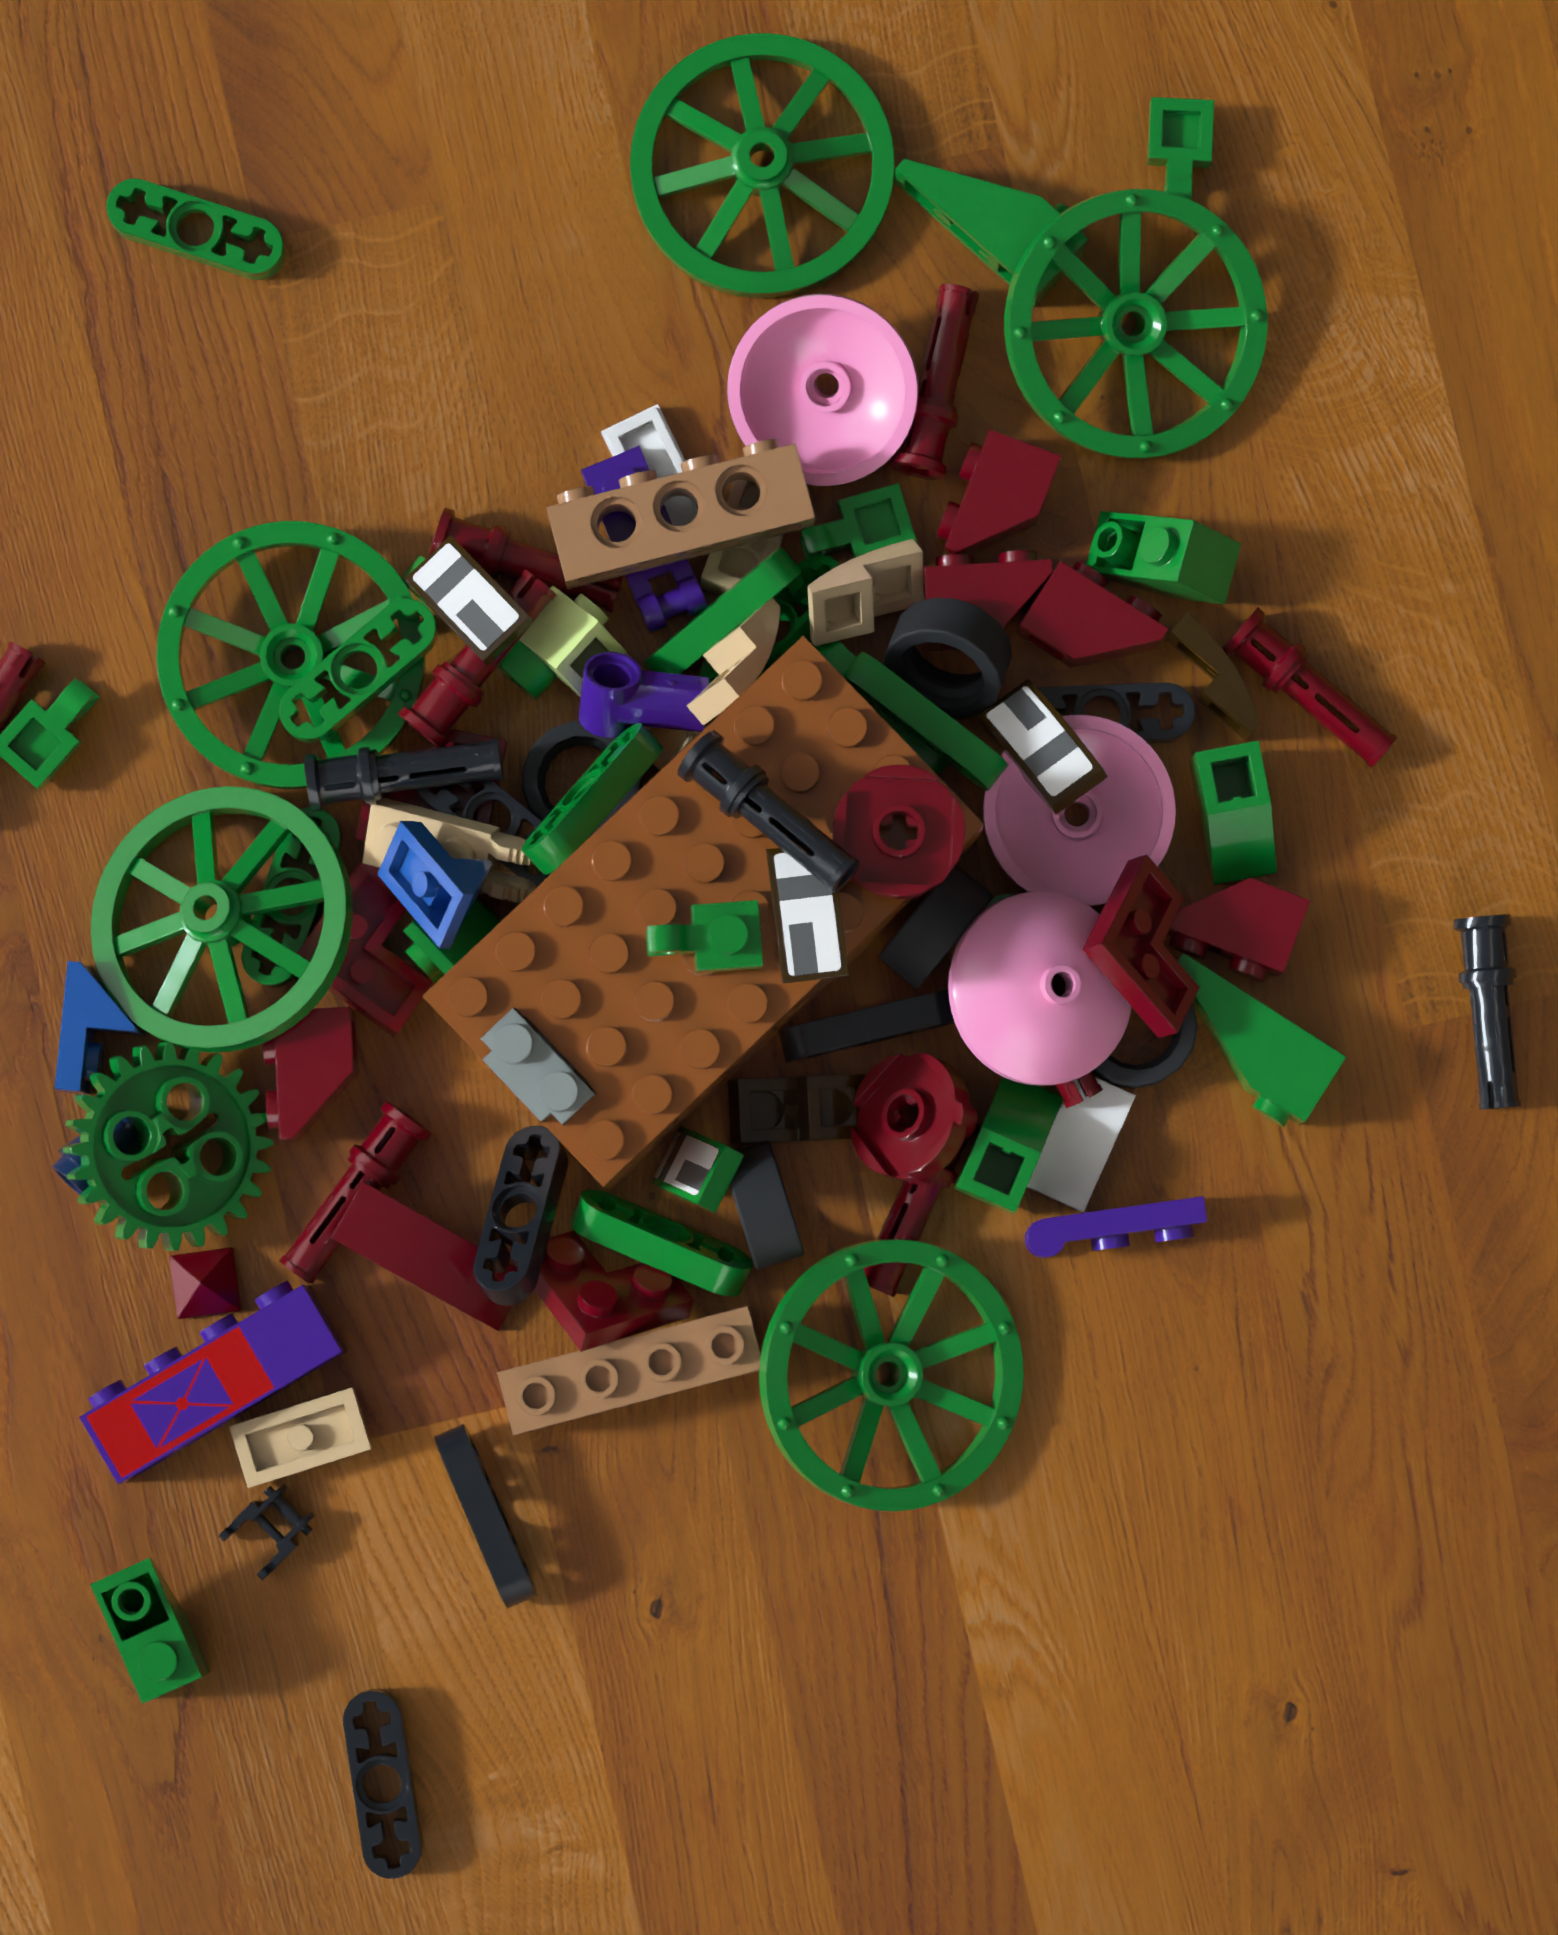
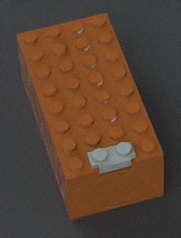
M804 636L789 648L422 996L609 1193L835 979L826 978L782 983L766 849L778 848V846L743 816L738 819L727 817L719 810L721 802L696 781L693 780L687 783L677 775L682 760L702 736L709 731L716 730L724 737L723 745L749 767L758 765L766 772V777L769 778L767 786L800 814L808 818L831 839L835 811L845 793L849 791L855 782L864 778V775L876 768L888 765H910L924 769L938 778L939 782L947 787L951 795L956 798L962 808L965 820V842L959 860L977 844L985 825ZM901 814L893 815L890 825L880 826L879 828L880 837L889 839L891 849L904 850L906 841L917 839L918 836L917 828L908 827L905 822V815ZM849 880L839 890L848 965L922 895L908 899L883 898L869 893L860 885ZM758 900L763 967L761 969L695 973L694 954L648 957L646 942L647 926L664 924L692 925L690 907L694 904Z

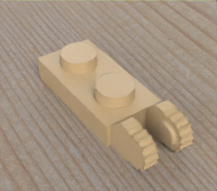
M384 797L383 800L377 801V804L371 805L362 863L380 868L400 821H416L424 824L452 858L483 859L493 862L491 871L480 894L486 892L490 897L517 903L522 902L536 889V885L530 879L493 869L495 858L519 865L530 866L533 864L521 851L526 841L523 838L499 832L500 827Z

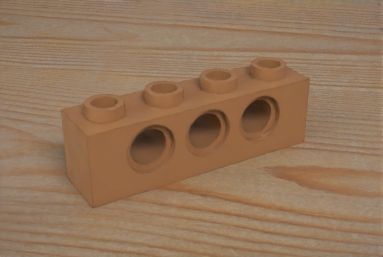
M778 438L763 440L742 448L744 457L720 463L717 454L705 455L681 463L682 472L657 478L655 470H648L622 477L618 480L620 484L619 489L595 494L593 486H585L558 494V504L548 506L546 509L567 590L813 527L815 516L796 443L781 447L780 439ZM736 480L751 482L759 491L760 497L758 502L747 510L731 508L723 499V491L731 482ZM685 496L696 504L698 513L691 523L684 526H674L666 522L662 517L661 508L663 504L671 497ZM611 512H624L635 521V530L627 540L611 542L605 539L599 532L601 520Z
M745 1306L624 1338L582 1352L579 1350L497 1372L512 1433L516 1435L757 1371L760 1367L761 1353L749 1308Z

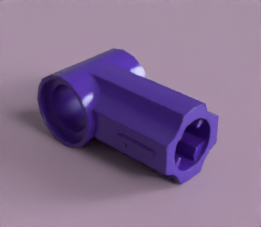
M602 652L593 655L587 660L583 672L578 714L580 724L586 731L604 738H616L636 723H642L646 727L702 732L704 725L700 723L687 705L708 686L709 677L644 671L640 669V666L634 659L617 652Z

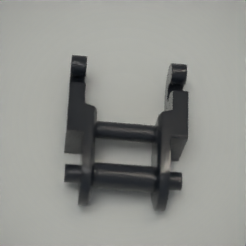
M285 1484L281 1485L276 1491L269 1486L264 1491L269 1498L261 1506L256 1501H252L218 1536L225 1542L247 1520H250L252 1522L256 1521L277 1543L276 1547L279 1552L256 1574L262 1581L299 1546L293 1538L300 1531L307 1536L313 1530L308 1523L316 1515L311 1512L304 1517L283 1496L287 1489ZM272 1505L294 1526L285 1537L263 1515Z

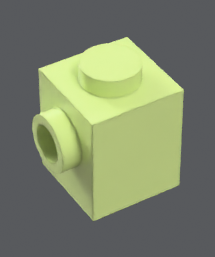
M552 586L550 589L557 596L549 602L519 640L537 655L557 675L558 679L581 696L583 672L588 659L602 652H617L621 654H626L627 652L603 626L609 618L599 607L581 593L573 601L555 586Z

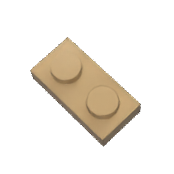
M354 1387L229 1426L248 1488L373 1449Z

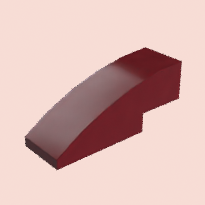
M362 1181L334 1230L331 1239L499 1331L513 1305H499L492 1302L477 1282L473 1266L478 1246ZM508 1264L505 1272H495L494 1275L499 1282L504 1280L507 1272H517L518 1269Z

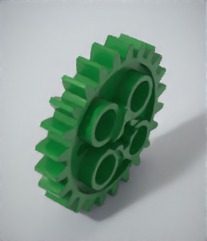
M160 1042L158 1044L155 1060L146 1045L133 1047L132 1057L134 1066L122 1056L110 1058V1067L114 1077L110 1078L102 1073H92L89 1078L98 1094L96 1096H75V1102L87 1113L84 1119L66 1120L65 1126L80 1133L81 1136L80 1142L63 1147V1153L81 1157L82 1165L67 1174L68 1180H87L89 1187L81 1193L77 1201L79 1204L100 1202L101 1207L94 1218V1222L97 1225H106L116 1218L119 1219L115 1230V1238L118 1240H128L139 1229V1248L152 1249L161 1234L165 1251H179L182 1233L192 1247L204 1246L205 1226L215 1236H225L228 1234V1229L223 1215L227 1214L235 1219H245L248 1214L239 1201L241 1196L261 1197L263 1193L258 1186L250 1181L253 1173H267L271 1171V1166L256 1159L257 1150L266 1149L274 1145L272 1139L256 1136L255 1128L267 1121V1114L250 1113L248 1108L260 1093L257 1089L238 1092L236 1086L243 1075V1071L240 1068L231 1069L222 1075L219 1074L223 1057L219 1053L209 1054L199 1064V1051L182 1049L177 1059L174 1045L171 1042ZM177 1084L184 1087L190 1097L189 1111L180 1120L169 1112L167 1106V1096L170 1090ZM210 1113L215 1115L216 1121L213 1125L204 1131L183 1139L172 1147L171 1150L174 1157L154 1158L138 1169L129 1179L125 1180L122 1178L121 1172L125 1167L135 1161L146 1158L150 1154H154L165 1146L166 1141L163 1135L185 1134L199 1124L206 1115ZM124 1118L130 1120L135 1125L138 1133L135 1147L127 1154L121 1152L113 1140V1131L116 1125ZM210 1139L215 1140L221 1146L223 1152V1162L220 1168L213 1174L208 1173L202 1167L200 1161V1151L203 1145ZM157 1173L162 1174L170 1185V1197L161 1208L154 1207L147 1197L149 1180Z

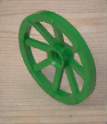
M751 33L728 37L701 47L677 63L659 81L646 100L636 122L630 152V176L634 200L645 229L664 256L678 269L703 285L720 292L750 298H776L804 292L827 282L849 267L864 252L880 228L888 209L894 179V148L888 121L879 101L863 78L849 64L834 53L804 39L773 33ZM769 60L784 62L811 71L772 128L765 127L750 61ZM731 65L746 132L741 135L679 100V97L701 78ZM828 83L833 85L851 104L866 132L797 143H789L788 141ZM666 117L731 153L729 157L653 177L654 148L658 133ZM758 151H766L773 156L774 160L766 167H759L752 163L751 157ZM871 154V184L860 214H857L794 169L793 165ZM734 178L736 183L694 249L671 225L663 212L658 198ZM784 187L847 232L828 251L794 267L779 194ZM752 195L760 196L775 271H746L713 261L714 256Z
M1125 189L1092 196L1076 203L1051 220L1036 235L1020 259L1010 283L1004 314V336L1010 367L1017 385L1036 414L1054 431L1078 446L1097 453L1125 458H1150L1174 453L1198 443L1222 426L1235 413L1254 384L1265 352L1268 326L1266 297L1262 280L1250 253L1237 234L1222 219L1199 203L1180 195L1152 189ZM1141 212L1171 218L1198 234L1143 293H1140ZM1119 214L1118 294L1114 295L1065 243L1078 231L1091 223ZM1214 249L1231 276L1239 307L1165 312L1161 304ZM1050 261L1100 310L1098 316L1031 322L1036 290ZM1128 312L1132 313L1136 319V328L1130 335L1125 334L1121 326L1122 318ZM1240 326L1235 358L1221 387L1163 339L1166 331ZM1100 336L1102 342L1058 399L1049 388L1041 373L1032 341ZM1147 353L1207 403L1193 416L1180 424L1153 433L1143 358V354ZM1118 354L1122 356L1131 435L1104 431L1090 425L1074 414Z
M279 521L252 526L236 532L216 543L192 563L180 578L165 606L157 638L156 661L158 679L167 708L180 731L198 752L228 774L263 787L306 789L304 764L288 765L263 762L280 721L279 705L283 695L290 687L325 659L327 654L337 649L387 605L399 599H413L399 574L382 555L365 542L337 528L305 521ZM289 546L320 550L296 624H288L258 560L257 552ZM342 557L369 575L388 600L316 636L314 632L339 558ZM237 561L271 631L266 637L193 609L208 585L221 572ZM402 614L396 618L401 633V640L406 638L413 645L421 640L422 636L418 630L419 625L422 623L420 616L413 620H408ZM185 628L260 656L261 662L186 691L181 663ZM294 649L302 650L305 653V661L302 666L296 669L286 668L283 663L286 653ZM426 655L400 676L398 683L393 682L377 696V698L389 701L390 705L373 729L350 748L345 749L338 731H335L327 739L321 741L328 758L357 755L359 748L370 747L371 750L376 749L378 755H382L391 747L407 725V722L398 715V712L403 706L411 708L420 697L426 670ZM345 665L341 666L342 681L351 688L360 689L367 687L376 677L375 675ZM329 674L323 680L331 682ZM270 680L273 682L243 754L225 745L215 737L196 713L198 709ZM305 697L301 698L314 728L321 725L324 719L319 711L325 705L323 698L321 697L314 703H311Z
M225 786L194 791L165 803L147 815L124 837L113 852L98 883L92 908L91 942L96 967L107 992L124 1014L143 1030L160 1040L171 1042L174 1046L183 1049H192L199 1052L220 1053L247 1049L265 1043L295 1026L310 1013L331 987L342 966L351 937L353 923L351 885L343 860L331 839L317 823L290 802L276 795L246 787ZM248 814L271 820L225 877L219 881L214 816ZM191 823L193 826L197 885L192 888L145 861L149 854L167 837ZM290 832L296 835L307 848L315 862L321 879L240 894ZM134 877L181 905L180 912L120 935L122 908ZM324 902L322 932L311 962L251 925L252 915ZM217 904L215 915L206 920L207 910ZM187 933L151 1006L133 984L123 957ZM240 942L299 978L298 982L275 1004L252 1017L249 1016L232 947ZM206 947L210 950L229 1024L204 1026L171 1019Z
M877 1239L847 1246L824 1257L802 1274L786 1292L770 1320L763 1341L759 1367L760 1396L766 1422L775 1443L791 1466L811 1485L839 1501L861 1508L892 1512L914 1510L941 1502L973 1483L990 1466L1005 1445L1013 1429L1020 1407L1024 1379L1021 1343L1014 1320L1002 1297L989 1280L974 1266L948 1250L932 1244L902 1239ZM891 1262L910 1263L924 1267L887 1341H885L864 1268ZM945 1277L969 1298L984 1323L911 1350L908 1347ZM841 1278H844L864 1348L860 1351L801 1324L805 1314L818 1297ZM792 1343L851 1369L852 1376L791 1406L788 1394L787 1373ZM992 1343L995 1360V1382L990 1407L923 1379L922 1369ZM886 1362L889 1366L890 1374L888 1379L880 1384L876 1375L877 1369L882 1363ZM861 1396L863 1400L840 1473H838L816 1455L801 1434L799 1427ZM914 1397L982 1425L977 1436L964 1453L942 1471L939 1470L908 1403ZM884 1406L887 1407L920 1479L916 1483L893 1487L870 1486L860 1483Z

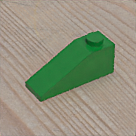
M903 159L895 171L894 183L1009 286L1020 259L1036 235L1051 220L1068 209L1067 206L1060 202L1052 207L1045 199L1038 195L908 159ZM1085 228L1078 231L1065 243L1078 258L1084 254L1088 238L1082 233ZM1052 261L1049 262L1040 279L1033 307L1040 302L1064 275Z
M1183 953L1177 961L1200 987L1193 1000L1194 1007L1244 1090L1257 1098L1252 1108L1281 1127H1285L1289 1119L1298 1125L1306 1122L1346 1059V1056Z

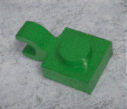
M1151 97L1149 104L1147 165L1166 166L1164 191L1192 200L1193 168L1210 169L1213 145L1214 100Z
M899 483L838 500L837 509L840 520L801 530L802 536H799L805 559L814 555L829 556L848 547L850 548L852 558H856L873 550L914 539L917 543Z
M75 678L62 691L48 710L36 700L31 699L0 734V756L34 787L42 790L82 745L83 742L70 731V728L80 721L101 697L83 681Z
M758 900L694 904L690 907L692 925L664 924L647 926L646 942L648 957L694 954L695 973L761 969L763 967Z

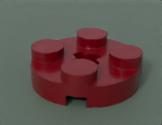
M888 765L876 768L864 775V778L855 782L839 801L833 819L832 840L851 856H855L860 860L857 871L850 879L853 883L860 885L869 893L879 897L908 899L920 896L930 889L936 888L947 878L948 874L957 864L963 850L965 820L962 808L956 798L930 772L910 765ZM895 814L905 815L906 825L911 828H917V839L907 840L904 850L891 849L890 840L880 837V826L890 825Z
M899 1053L888 1056L876 1064L859 1085L853 1102L854 1106L860 1108L857 1117L858 1128L851 1126V1140L859 1158L873 1171L890 1178L919 1185L927 1182L933 1175L940 1172L956 1156L964 1139L970 1136L976 1127L977 1111L969 1103V1092L963 1078L949 1063L925 1053L910 1056ZM912 1105L919 1108L915 1124L903 1131L902 1127L908 1120L904 1113L906 1107Z

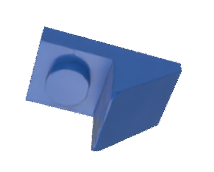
M400 821L377 875L439 948L450 949L476 905L493 862L483 859L452 858L422 822Z
M67 961L54 1089L67 1093L89 1094V1076L92 1073H102L104 1058L103 1043L94 1042L95 1031L145 1036V1033L124 1014L90 967L81 962Z

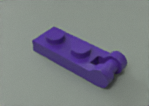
M637 446L581 470V474L586 486H593L595 494L619 489V479L634 473L648 471L649 467L640 446ZM663 504L661 515L666 522L673 525ZM611 512L601 520L611 542L627 540L633 534L636 527L633 518L624 512ZM688 559L624 575L649 633L667 627L665 620L686 611H688L690 616H693L708 607ZM671 573L677 588L655 597L649 582Z
M1204 1196L1044 1218L1032 1223L1027 1228L1024 1243L1032 1255L1038 1258H1047L1059 1253L1063 1249L1065 1242L1086 1239L1091 1240L1092 1251L1130 1246L1129 1233L1154 1230L1155 1242L1194 1237L1192 1225L1207 1222Z

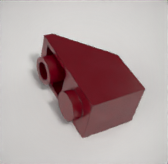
M989 429L983 446L971 442L958 477L969 481L961 505L949 501L936 535L947 540L943 555L973 554L1035 526L1061 456Z
M1031 550L1000 553L999 562L974 564L973 555L970 554L939 556L935 558L936 566L924 567V600L934 597L952 598L978 606L996 619L1003 630L1006 631L1049 580L1053 572L1052 559L1037 560V552ZM926 642L927 652L960 650L944 643Z
M1060 561L1019 625L1017 635L1069 668L1157 649L1169 628L1159 623L1162 614L1147 602L1132 595L1125 602L1106 590L1105 587L1108 584V580L1096 570L1081 562H1076L1073 568Z
M1249 878L1179 909L1167 935L1171 936L1168 946L1199 959H1204L1208 950L1231 959L1228 969L1252 980L1264 982L1267 973L1278 977L1284 972L1311 900Z
M350 1006L312 1009L295 1026L263 1043L265 1065L275 1064L277 1090L266 1091V1114L268 1128H279V1140L298 1142L359 1074L355 1010Z

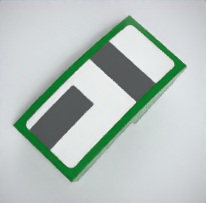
M679 1126L651 1184L716 1213L744 1155L716 1140Z

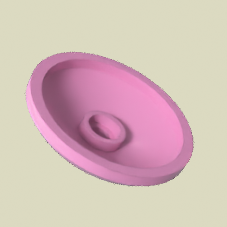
M812 294L796 297L775 306L762 315L749 328L737 346L732 358L728 375L727 395L733 423L746 446L775 438L780 439L781 447L796 443L806 484L831 486L852 482L867 476L885 464L899 449L909 433L916 414L918 377L913 357L905 340L892 323L882 314L852 298L834 294ZM823 373L835 376L839 383L838 392L832 395L823 394L817 387V377Z
M1062 716L1108 776L1073 802L1085 807L1088 813L1087 822L1082 826L1070 825L1064 816L1065 809L1055 815L1025 781L1016 764L1003 752L1001 757L1008 763V767L989 791L985 790L983 801L984 829L988 844L998 864L1007 876L1026 892H1055L1075 898L1090 907L1107 902L1128 860L1147 854L1157 867L1161 863L1168 850L1175 826L1176 808L1174 791L1170 777L1159 756L1143 738L1131 729L1112 720L1097 716Z
M1036 891L1013 895L994 903L981 912L965 930L956 946L951 961L948 982L949 1002L954 1022L971 1052L985 1066L1004 1078L1027 1085L1038 1086L1055 1085L1078 1079L1097 1068L1109 1057L1126 1030L1131 1014V1005L1083 951V947L1100 916L1099 913L1085 903L1055 892ZM1055 974L1060 975L1065 981V992L1061 997L1057 996L1051 987V981Z

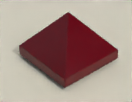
M233 1247L169 1256L177 1319L242 1311Z

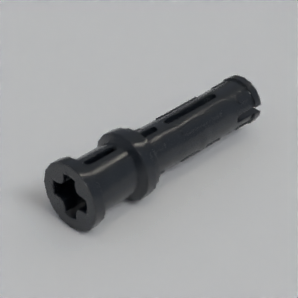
M716 730L709 731L702 736L682 760L677 775L687 783L693 780L720 801L719 810L727 817L738 819L743 816L782 851L791 856L827 886L831 893H837L857 871L860 860L847 853L808 818L800 814L767 786L769 778L766 777V772L758 765L749 767L723 745L724 737Z
M498 738L486 742L433 747L378 755L376 749L371 750L370 747L359 748L357 755L318 759L316 754H307L304 757L307 793L312 812L322 811L325 804L361 799L364 800L366 805L377 804V801L383 800V793L443 787L446 785L493 779L498 781L503 780L504 777Z
M1511 914L1453 920L1454 930L1461 932L1464 971L1458 974L1459 983H1462L1463 989H1469L1480 1096L1479 1110L1521 1106V1100H1519L1508 992V985H1514V978H1517L1516 968L1509 966L1505 929L1511 925Z

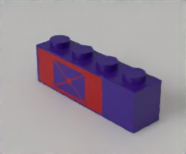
M289 1281L279 1284L255 1299L260 1308L256 1313L239 1323L233 1313L218 1320L199 1333L205 1342L185 1355H182L176 1346L144 1365L149 1375L148 1377L129 1388H126L122 1379L118 1380L88 1398L93 1409L79 1418L117 1484L127 1483L347 1352L309 1285H301L293 1290Z

